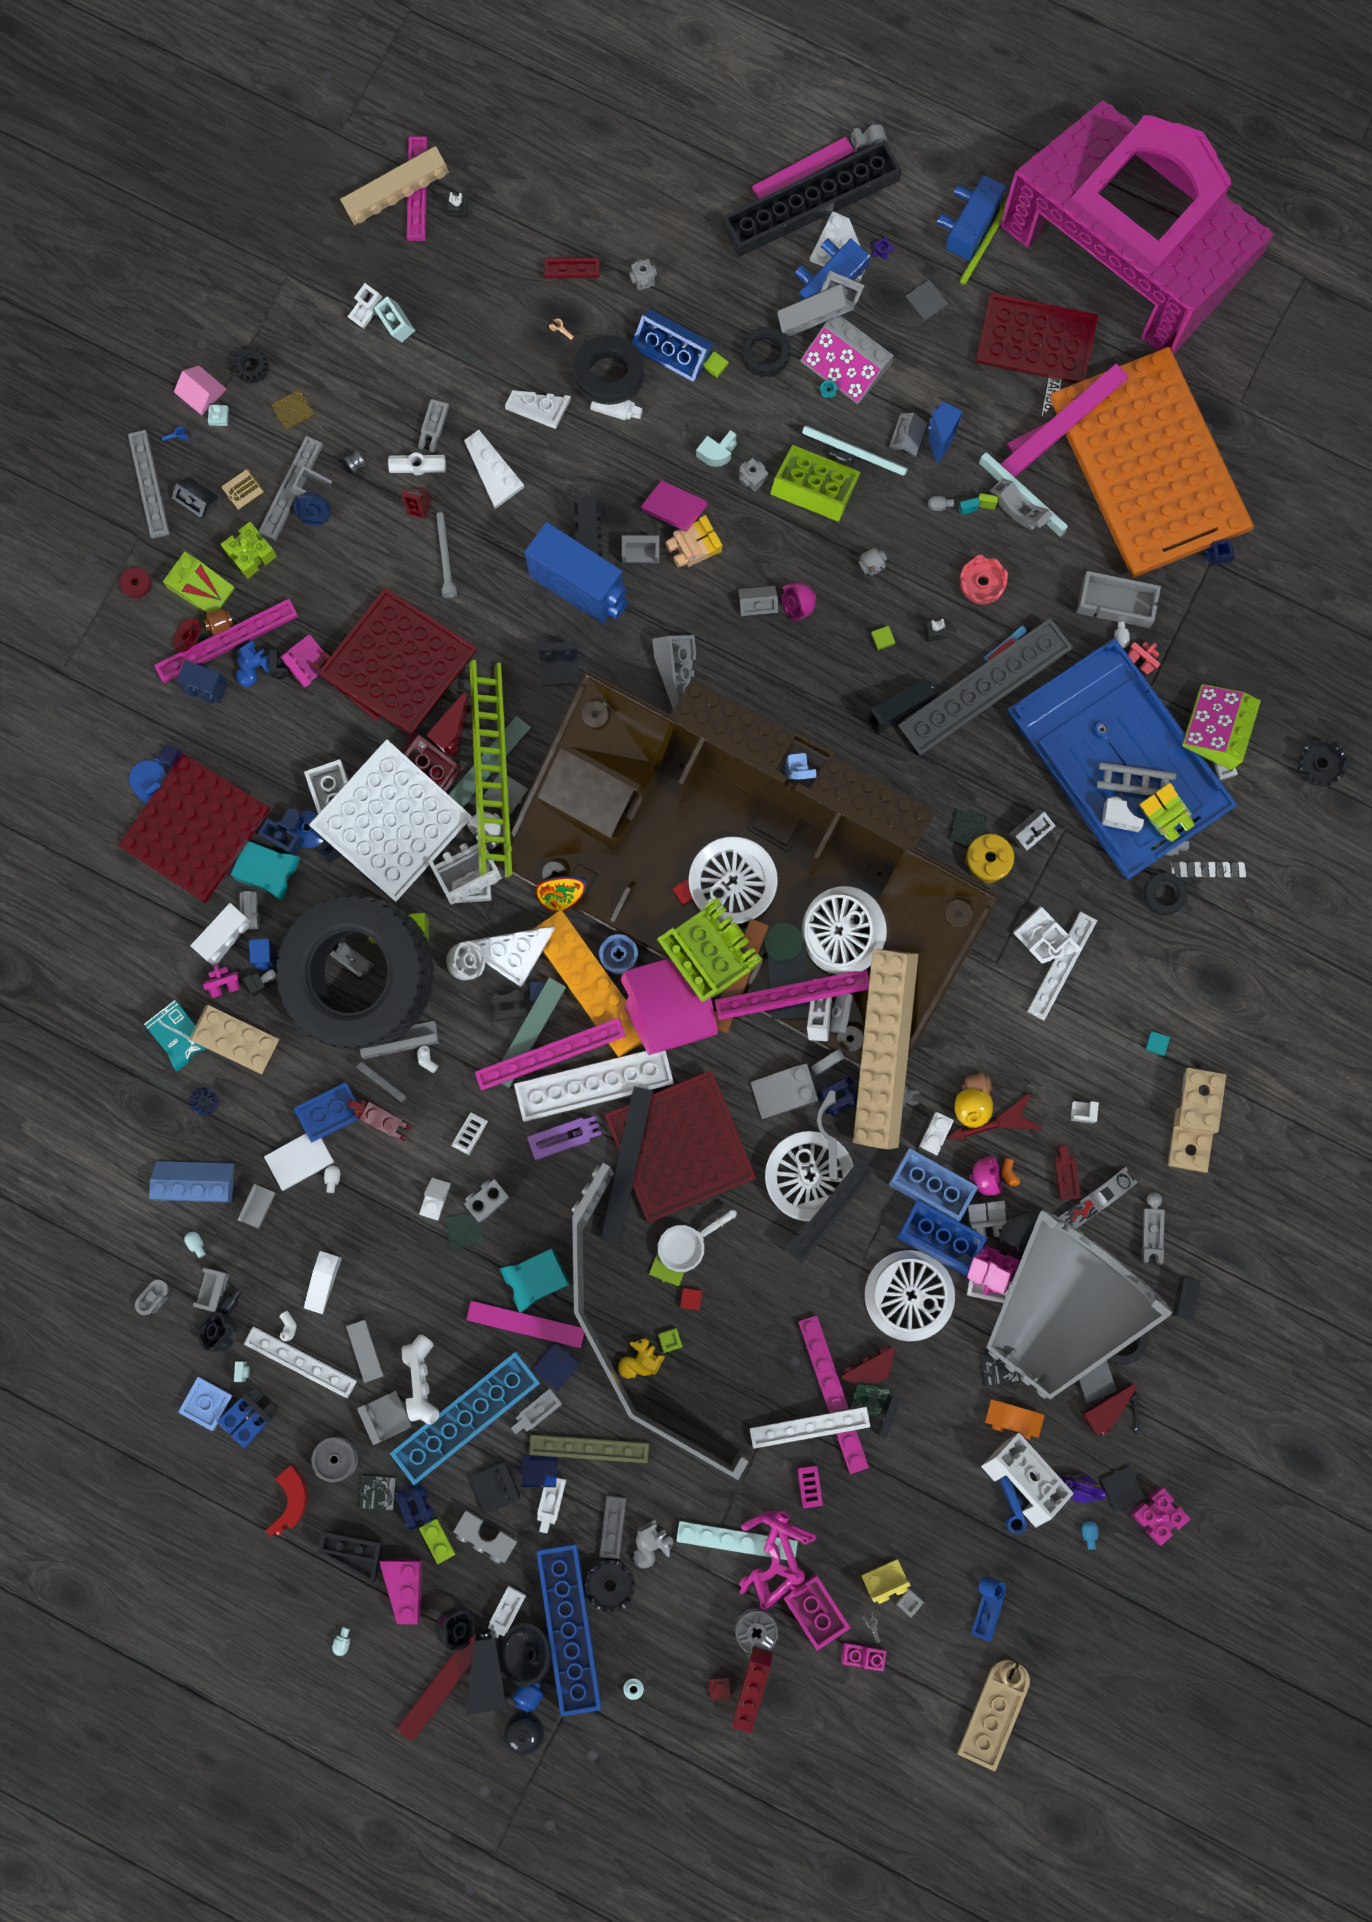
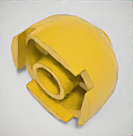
M976 1088L963 1090L957 1095L954 1104L956 1117L965 1126L973 1128L983 1126L990 1120L993 1113L991 1096L986 1091H979Z

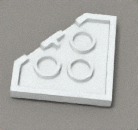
M832 211L810 257V261L824 267L832 258L821 248L822 243L827 238L839 249L850 238L860 246L849 218ZM863 274L859 276L855 281L860 282Z

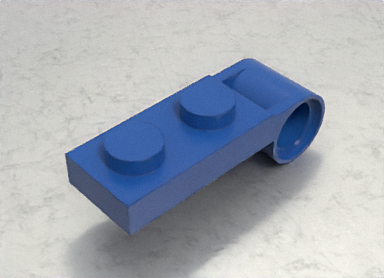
M1005 1475L999 1480L1013 1513L1007 1517L1006 1527L1014 1534H1021L1026 1529V1521L1021 1509L1024 1504L1020 1495H1016L1014 1491L1016 1486ZM1014 1519H1019L1021 1522L1020 1527L1016 1530L1012 1529L1011 1522Z
M984 1576L981 1579L979 1592L983 1596L971 1635L991 1642L1006 1591V1586L1003 1582L988 1576Z

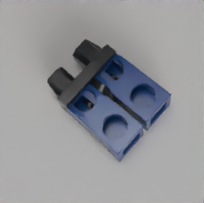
M255 1388L250 1393H245L217 1421L228 1434H232L231 1437L243 1449L247 1448L273 1419V1414L278 1409V1406L271 1400L264 1407L258 1403L265 1395L259 1388Z

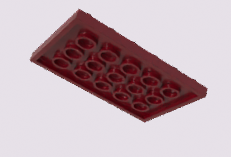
M990 293L976 363L1075 384L1086 379L1099 314Z

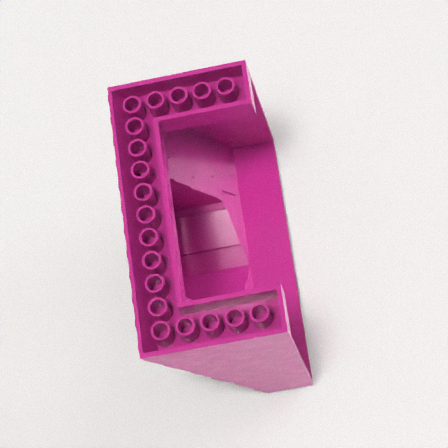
M1103 100L1015 172L1000 224L1003 229L1028 248L1042 233L1046 219L1049 220L1155 305L1141 338L1157 351L1170 347L1173 355L1261 257L1274 236L1268 227L1260 224L1254 216L1246 213L1240 205L1228 199L1226 193L1231 186V179L1217 158V153L1204 132L1151 115H1144L1135 126L1125 115H1121L1111 104H1107ZM1134 154L1194 200L1159 241L1099 194Z

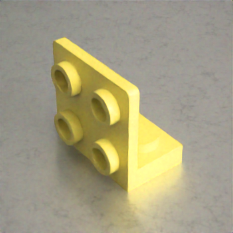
M898 1559L861 1575L873 1602L883 1603L890 1599L889 1595L894 1593L897 1595L903 1594L908 1591L907 1587L911 1586L905 1577Z

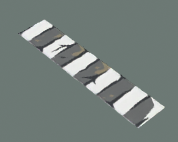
M1171 862L1172 874L1174 873L1178 877H1246L1245 862Z

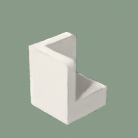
M1072 1102L1070 1121L1097 1122L1099 1102Z

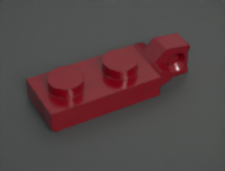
M1059 1146V1157H1055V1169L1060 1201L1079 1199L1080 1191L1073 1155H1068L1067 1146Z

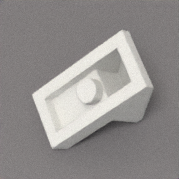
M432 1178L424 1193L425 1199L419 1215L439 1221L451 1183Z

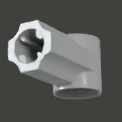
M243 891L240 893V912L251 921L248 924V929H259L260 916L257 912V893Z

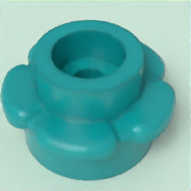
M831 380L824 381L819 387L824 398L834 397L838 389L837 385Z

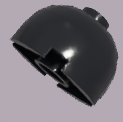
M210 1312L201 1322L202 1334L198 1335L199 1343L203 1349L221 1352L233 1345L237 1337V1326L231 1316L221 1312Z
M450 1608L443 1612L436 1622L435 1631L437 1639L443 1646L451 1650H462L470 1644L468 1641L471 1639V1636H475L477 1624L475 1617L468 1611L461 1608Z
M516 1713L505 1725V1743L516 1754H531L543 1742V1724L533 1713Z

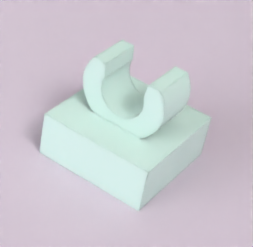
M209 405V426H228V406Z

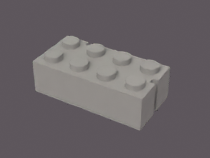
M1087 571L1083 577L1076 613L1092 617L1095 613L1097 618L1150 628L1155 620L1156 604L1158 603L1161 586Z

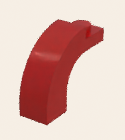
M294 1464L290 1465L275 1478L287 1495V1507L283 1515L265 1530L270 1537L275 1534L279 1536L287 1529L286 1524L290 1529L294 1528L306 1511L308 1503L307 1485L304 1477Z

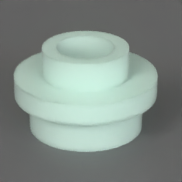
M632 1678L626 1681L623 1690L627 1698L635 1700L642 1696L644 1687L640 1680ZM636 1686L637 1692L632 1693L630 1687Z

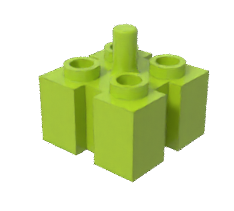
M251 522L238 530L240 535L237 538H234L232 535L221 543L226 554L236 563L247 579L259 571L257 566L262 562L266 566L277 557L273 548L264 538L262 539L260 533Z

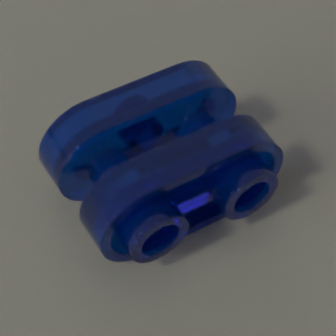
M851 1077L816 1093L819 1101L826 1099L829 1091L837 1093L842 1090L845 1097L837 1100L835 1104L830 1105L825 1110L826 1115L831 1114V1116L842 1112V1107L848 1105L850 1108L857 1104L858 1091L852 1093L849 1086L854 1084Z
M419 1484L411 1487V1494L406 1495L404 1490L396 1493L399 1507L409 1531L418 1528L417 1521L422 1520L426 1525L433 1522L432 1517L435 1516L432 1506H428L425 1500L428 1497L424 1486L420 1487ZM415 1501L419 1511L415 1514L410 1506V1502Z

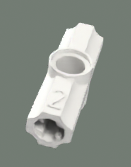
M412 453L411 455L389 456L388 458L390 473L422 475L423 473L445 472L446 470L445 455ZM415 462H421L419 466H413Z

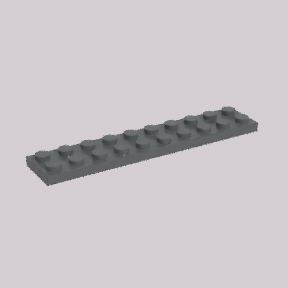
M1049 618L900 723L898 728L920 757L1068 653L1073 647L1052 619Z

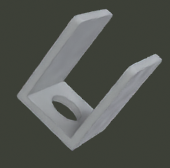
M302 466L290 493L299 496L307 492L296 486L301 475L329 489L332 481Z

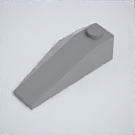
M694 635L665 636L652 639L654 658L673 710L688 686L691 677H694V670H692L693 660H696Z

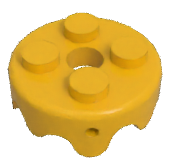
M984 834L973 840L968 847L965 855V864H967L973 877L990 884L1007 876L1014 864V852L1009 842L1003 837L996 834ZM993 853L996 858L995 861L988 862L985 859V854Z

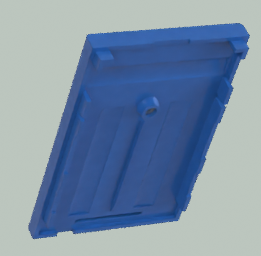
M1116 638L1006 711L1009 718L1127 881L1237 806L1234 799L1203 757L1182 746L1185 737L1184 731ZM1103 762L1176 773V779L1169 780V783L1172 784L1180 799L1192 815L1190 817L1192 820L1196 818L1199 820L1189 830L1180 832V836L1174 841H1167L1152 851L1151 848L1166 837L1160 835L1158 830L1138 807L1140 803L1150 796L1096 788L1097 781L1104 780L1105 770H1099V763ZM1112 772L1111 783L1122 784L1124 773ZM1131 774L1130 785L1141 787L1142 776ZM1150 777L1149 788L1160 789L1161 778ZM1118 797L1122 801H1127L1129 811L1134 816L1144 819L1143 827L1139 832L1102 825L1103 807L1108 798ZM1179 823L1174 828L1176 831H1178L1182 828V826Z

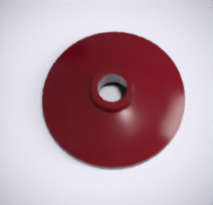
M190 618L180 625L173 640V647L176 651L180 653L186 652L197 643L201 632L199 620Z

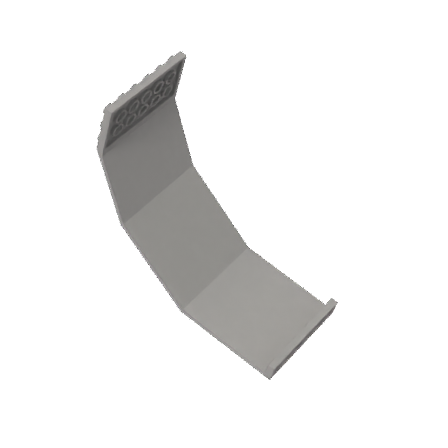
M602 1163L601 1166L597 1165L592 1173L594 1177L592 1183H587L582 1191L584 1197L581 1202L577 1200L572 1208L574 1213L572 1216L574 1314L628 1416L739 1480L748 1463L745 1454L738 1451L730 1465L635 1410L584 1314L582 1230L614 1176L610 1166Z

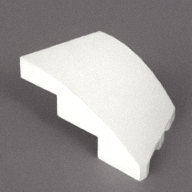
M1041 906L1013 931L1041 963L1082 950Z

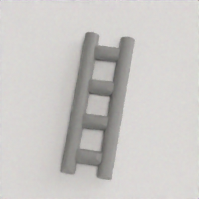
M1100 762L1099 770H1105L1104 780L1097 781L1096 788L1152 796L1167 785L1169 780H1175L1176 773ZM1112 772L1124 773L1122 784L1111 783ZM1131 774L1142 776L1141 787L1130 785ZM1150 777L1161 778L1160 789L1149 788Z

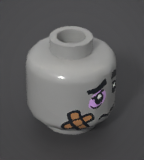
M871 548L860 556L858 563L865 575L873 576L885 569L887 557L882 550L878 551L876 548Z

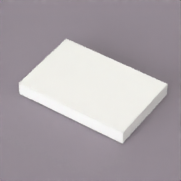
M306 1134L264 1156L282 1191L335 1163L323 1140L320 1139L311 1144Z

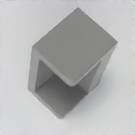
M622 535V563H659V536Z
M203 1268L202 1272H205L197 1303L194 1302L193 1307L219 1312L218 1305L223 1299L229 1274Z

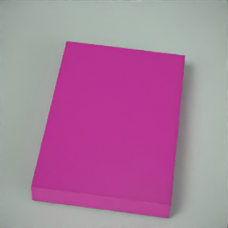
M661 480L642 504L641 510L687 532L708 504L707 501Z

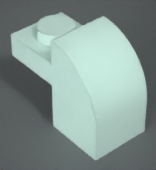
M730 430L720 444L707 436L697 448L696 457L713 467L727 464L731 460V451L737 444L736 434Z

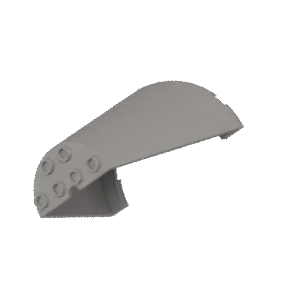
M1042 1210L1037 1218L986 1348L990 1350L988 1353L994 1359L998 1360L1000 1358L1009 1371L1020 1373L1022 1375L1020 1379L1028 1386L1032 1384L1041 1397L1052 1399L1172 1314V1309L1145 1281L1139 1279L1131 1272V1269L1095 1241L1092 1242L1088 1237L1084 1236V1233L1054 1214L1051 1215L1046 1210Z

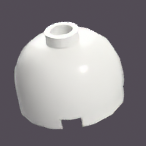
M484 812V818L502 819L496 813L492 815L489 812ZM477 814L467 822L468 828L474 835H478ZM484 823L485 836L503 837V826ZM485 842L486 846L491 849L495 848L499 844Z
M470 941L458 943L452 947L446 957V965L450 974L460 980H471L479 977L485 968V958H482L481 948Z

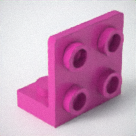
M307 635L281 655L280 658L300 684L306 687L313 679L319 676V673L311 664L313 662L317 664L322 659L321 653L323 650L311 635Z

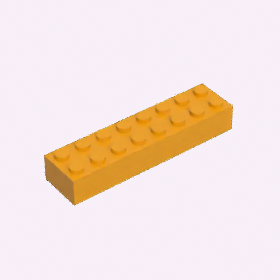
M560 910L534 928L556 927L543 949V953L595 1026L620 1018L626 1037L608 1043L616 1056L620 1058L642 1043L624 1009L627 1001L563 911Z

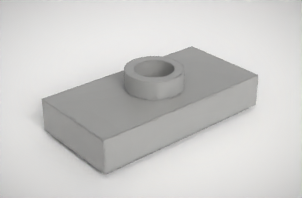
M844 994L836 996L829 1031L834 1033L846 1032L853 995Z

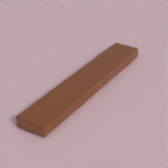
M752 918L750 919L745 936L743 937V939L747 938L749 942L741 949L743 954L753 947L756 952L752 956L759 953L769 925ZM751 972L722 992L720 999L742 995ZM715 1010L717 1029L728 1033L734 1017L719 1020L717 1010Z

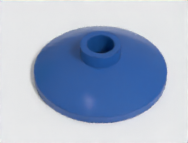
M304 811L301 812L303 821L295 834L305 840L301 846L302 848H314L325 839L312 827L309 831H305L304 827L309 825L318 813Z

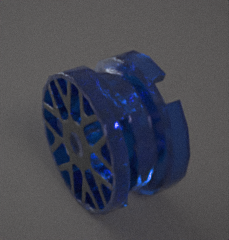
M205 1087L197 1088L193 1091L189 1100L193 1111L203 1116L211 1115L216 1111L219 1104L216 1093Z

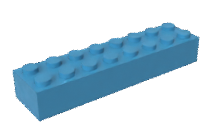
M515 1352L440 1412L439 1418L435 1423L425 1424L394 1449L390 1455L412 1484L416 1485L541 1384V1381L519 1353Z

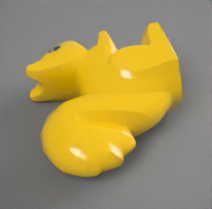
M648 1339L630 1342L629 1344L638 1351L636 1358L627 1356L620 1360L618 1363L619 1374L626 1379L635 1378L636 1374L641 1376L655 1375L665 1357L653 1354L655 1346H651L648 1349Z

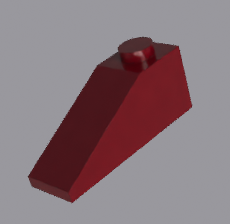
M420 487L418 489L409 488L402 491L401 496L407 514L426 519L432 500L430 492Z
M1130 1383L1081 1413L1093 1434L1103 1436L1111 1431L1110 1427L1116 1423L1136 1390L1137 1386L1135 1383Z

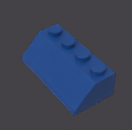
M651 309L642 315L632 341L641 354L692 382L696 380L701 372L703 364L709 358L714 343Z
M919 1200L916 1201L896 1237L964 1276L969 1273L974 1257L980 1253L987 1237Z

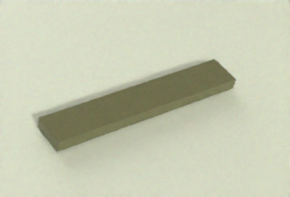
M533 1434L530 1436L529 1455L648 1463L649 1443Z

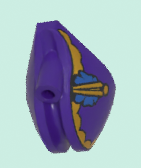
M1085 1473L1059 1475V1478L1074 1493L1070 1498L1071 1500L1078 1503H1088L1105 1499L1106 1492L1089 1475Z

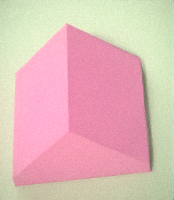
M198 365L182 371L174 393L202 416L209 409V405H212L226 391V388Z

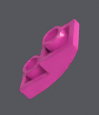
M844 1643L841 1663L843 1665L863 1667L864 1669L884 1671L887 1651Z

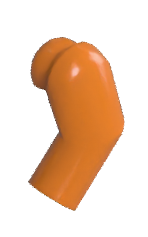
M1005 1158L1001 1176L1007 1185L1016 1187L1020 1184V1178L1012 1171L1014 1160Z

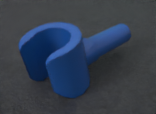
M179 426L172 434L162 436V440L165 441L176 437L187 440L189 436L185 435L184 432L188 430Z

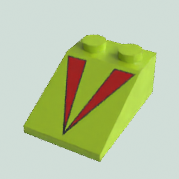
M187 552L182 554L163 581L169 590L205 613L220 609L235 589L234 586Z

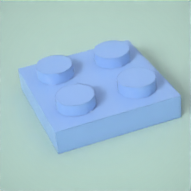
M197 1377L178 1413L214 1431L218 1425L217 1421L223 1416L234 1395L201 1377Z

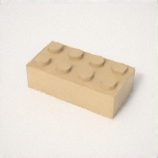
M209 1005L205 1006L189 1038L190 1041L259 1074L263 1073L279 1041L278 1038Z

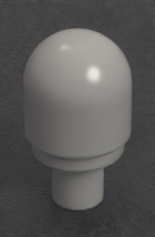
M933 496L928 501V507L932 511L946 510V507H954V499Z

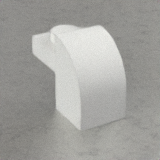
M364 283L354 297L358 303L348 316L363 329L374 314L378 315L374 307L383 300V297L366 283Z

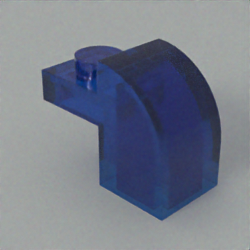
M1231 539L1211 543L1206 553L1210 565L1233 561L1235 554Z

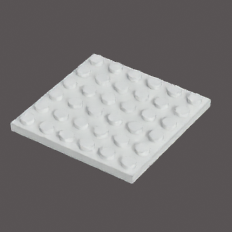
M386 739L314 818L309 826L396 902L430 865L428 861L430 859L433 861L472 816Z

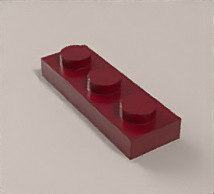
M545 258V279L600 278V259Z

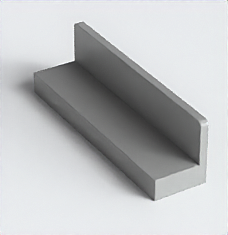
M840 284L779 310L778 317L781 331L788 336L795 335L854 310L853 302L846 299L843 285Z
M435 1021L413 1025L409 1030H406V1033L389 1043L360 1049L361 1057L368 1059L419 1048L423 1045L438 1044L439 1038Z

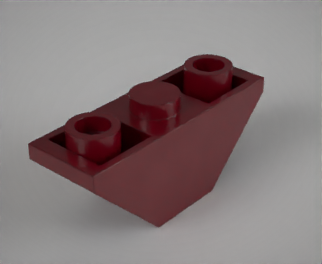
M886 1345L877 1350L878 1355L872 1358L868 1355L861 1359V1364L854 1368L851 1365L842 1370L844 1374L841 1375V1378L858 1384L859 1382L872 1386L888 1378L895 1353L894 1347L888 1348Z

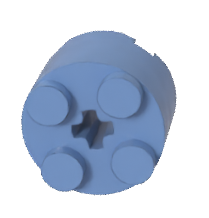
M616 934L608 937L602 943L599 957L606 972L615 976H622L624 971L636 967L638 950L636 944L629 937ZM619 951L621 952V955H624L621 956V959H617V957L614 956L617 955V952Z

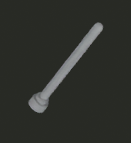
M439 511L436 516L444 584L441 588L442 597L452 598L457 596V589L451 579L444 514Z

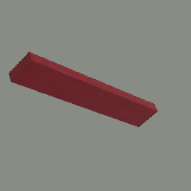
M471 1636V1639L468 1641L470 1644L466 1648L455 1651L396 1729L411 1742L414 1741L472 1664L475 1636Z

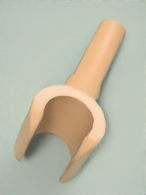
M561 319L553 320L557 327L554 324L549 325L552 331L559 330L570 340L573 339L574 336L563 327Z

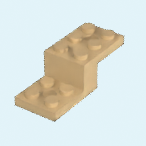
M1186 1068L1181 1107L1175 1110L1168 1166L1203 1173L1208 1172L1213 1134L1219 1131L1226 1074ZM1201 1085L1208 1088L1207 1096H1202L1199 1093ZM1187 1145H1192L1195 1148L1194 1155L1190 1156L1186 1153L1185 1148Z

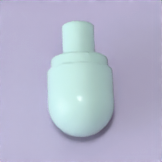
M196 1232L187 1233L184 1241L191 1252H195L198 1258L203 1257L205 1252L202 1249L204 1244L201 1237Z
M343 1626L341 1633L335 1637L332 1646L335 1655L342 1656L347 1653L350 1645V1637H348L350 1628Z

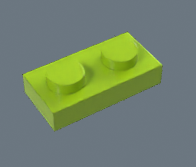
M438 1518L419 1528L437 1565L456 1554Z

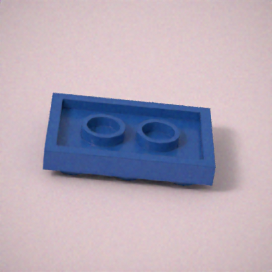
M346 1082L294 1108L311 1144L359 1120L353 1115L355 1110L346 1106L349 1099L356 1102Z

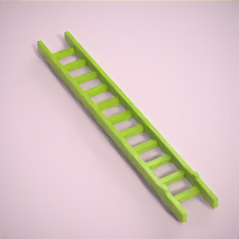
M472 660L469 663L479 872L480 875H484L487 872L486 860L504 861L505 877L509 878L512 875V847L510 843L501 663H497L494 666L495 679L477 677L476 660ZM477 684L495 686L496 696L478 695ZM478 701L496 703L497 714L479 712ZM479 718L497 720L498 731L479 729ZM480 736L498 737V748L480 747ZM481 753L499 755V766L481 764ZM482 771L500 772V783L482 782ZM482 788L501 790V801L483 800ZM483 806L502 808V819L484 818ZM484 823L503 826V837L485 836ZM485 842L503 843L504 855L486 854Z

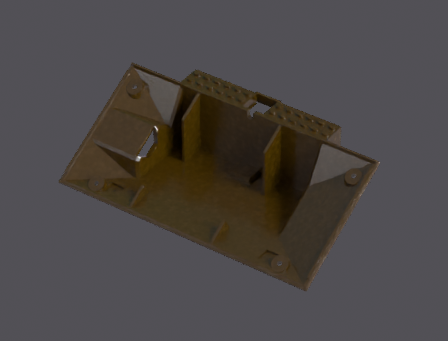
M586 669L510 832L512 874L534 887H537L543 880L553 878V871L558 872V877L573 876L584 878L587 884L586 890L572 908L611 930L629 937L633 942L665 960L670 957L657 939L670 929L674 928L675 930L701 912L694 900L682 905L673 891L674 887L689 878L690 868L697 854L711 842L725 837H741L760 845L774 862L777 872V889L768 908L761 915L754 918L769 925L758 953L763 961L751 971L743 994L769 989L767 943L803 941V919L808 907L817 896L831 888L841 886L863 890L877 901L884 915L887 935L883 949L918 954L908 1058L1001 896L996 891L917 849L935 811L836 758L835 752L795 730L792 733L693 679L690 680L670 714L597 673ZM594 710H597L599 713L597 718L592 717ZM794 740L828 757L827 761L823 762L809 788L800 783L797 785L788 781L787 776L780 773L788 755L795 746ZM633 792H634L635 797H634V799H633V801H632V804H631V806H630V808H629V810H628V812H627L625 818L622 820V822L620 823V825H619L618 828L616 829V827H617V825H618V823H619V821H620V819H621V817H622V815H623V813H624V811H625V809H626V807H627V805H628V803H629V801H630V799H631V796H632V794H633ZM504 846L500 855H504ZM728 852L726 856L732 870L733 852ZM722 854L715 857L727 871ZM737 854L736 870L738 869V867H739V865H740V863H741V861H742V859L740 858V856H739L738 854ZM496 861L495 865L505 870L504 861ZM712 861L707 864L706 867L722 874ZM746 863L743 866L741 872L748 867ZM751 870L745 876L753 874L754 872ZM703 871L701 878L720 879ZM758 877L747 880L754 882H762ZM730 879L729 885H731L732 883L736 885L737 879ZM701 883V889L712 887L714 884ZM747 886L761 894L765 890V887ZM716 890L713 895L716 898H721L724 893L721 890ZM744 891L755 904L760 900V898ZM710 893L704 894L707 901L710 899ZM739 893L744 910L752 908ZM734 894L733 913H739L741 910ZM730 897L726 899L723 905L727 913H729ZM837 898L841 914L843 898ZM831 900V901L827 902L826 904L828 905V907L830 908V910L832 911V913H833V915H834L833 905H832V900ZM849 900L847 914L855 903L852 900ZM860 906L857 911H864ZM821 907L818 912L827 919H829L826 912ZM961 910L963 912V915L961 917H957L955 915V911ZM856 915L854 917V923L858 925L860 922V917ZM816 916L814 917L813 923L829 926ZM750 921L737 924L744 935ZM813 927L817 934L830 931ZM870 927L863 928L859 932L870 934ZM853 935V937L867 946L869 938ZM828 936L819 937V938H820V940L822 941V940H824L825 938H827ZM851 941L860 955L864 950ZM834 947L829 953L831 957L833 956ZM841 947L837 962L839 964L843 963ZM847 947V952H848V957H849V962H850V961L854 960L855 958H854V956L852 955V953L850 952V950H849L848 947ZM806 951L808 981L835 976V974L829 973L817 966ZM871 966L867 968V972H868L869 979H870ZM869 989L849 993L853 995V1001L845 1033L829 1031L828 1041L811 1040L832 1053L840 1049L845 1056L844 1059L861 1068ZM836 996L832 997L831 1017L832 1010L835 1005ZM770 1010L761 1011L762 1014L771 1018ZM808 1018L775 1020L808 1039ZM848 1035H852L854 1037L853 1042L847 1041Z

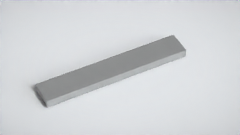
M146 430L129 433L130 447L150 537L153 539L170 535L148 433Z
M305 436L258 531L261 536L276 542L298 497L290 493L302 466L312 470L323 447L322 442ZM301 475L296 486L302 489L307 478Z

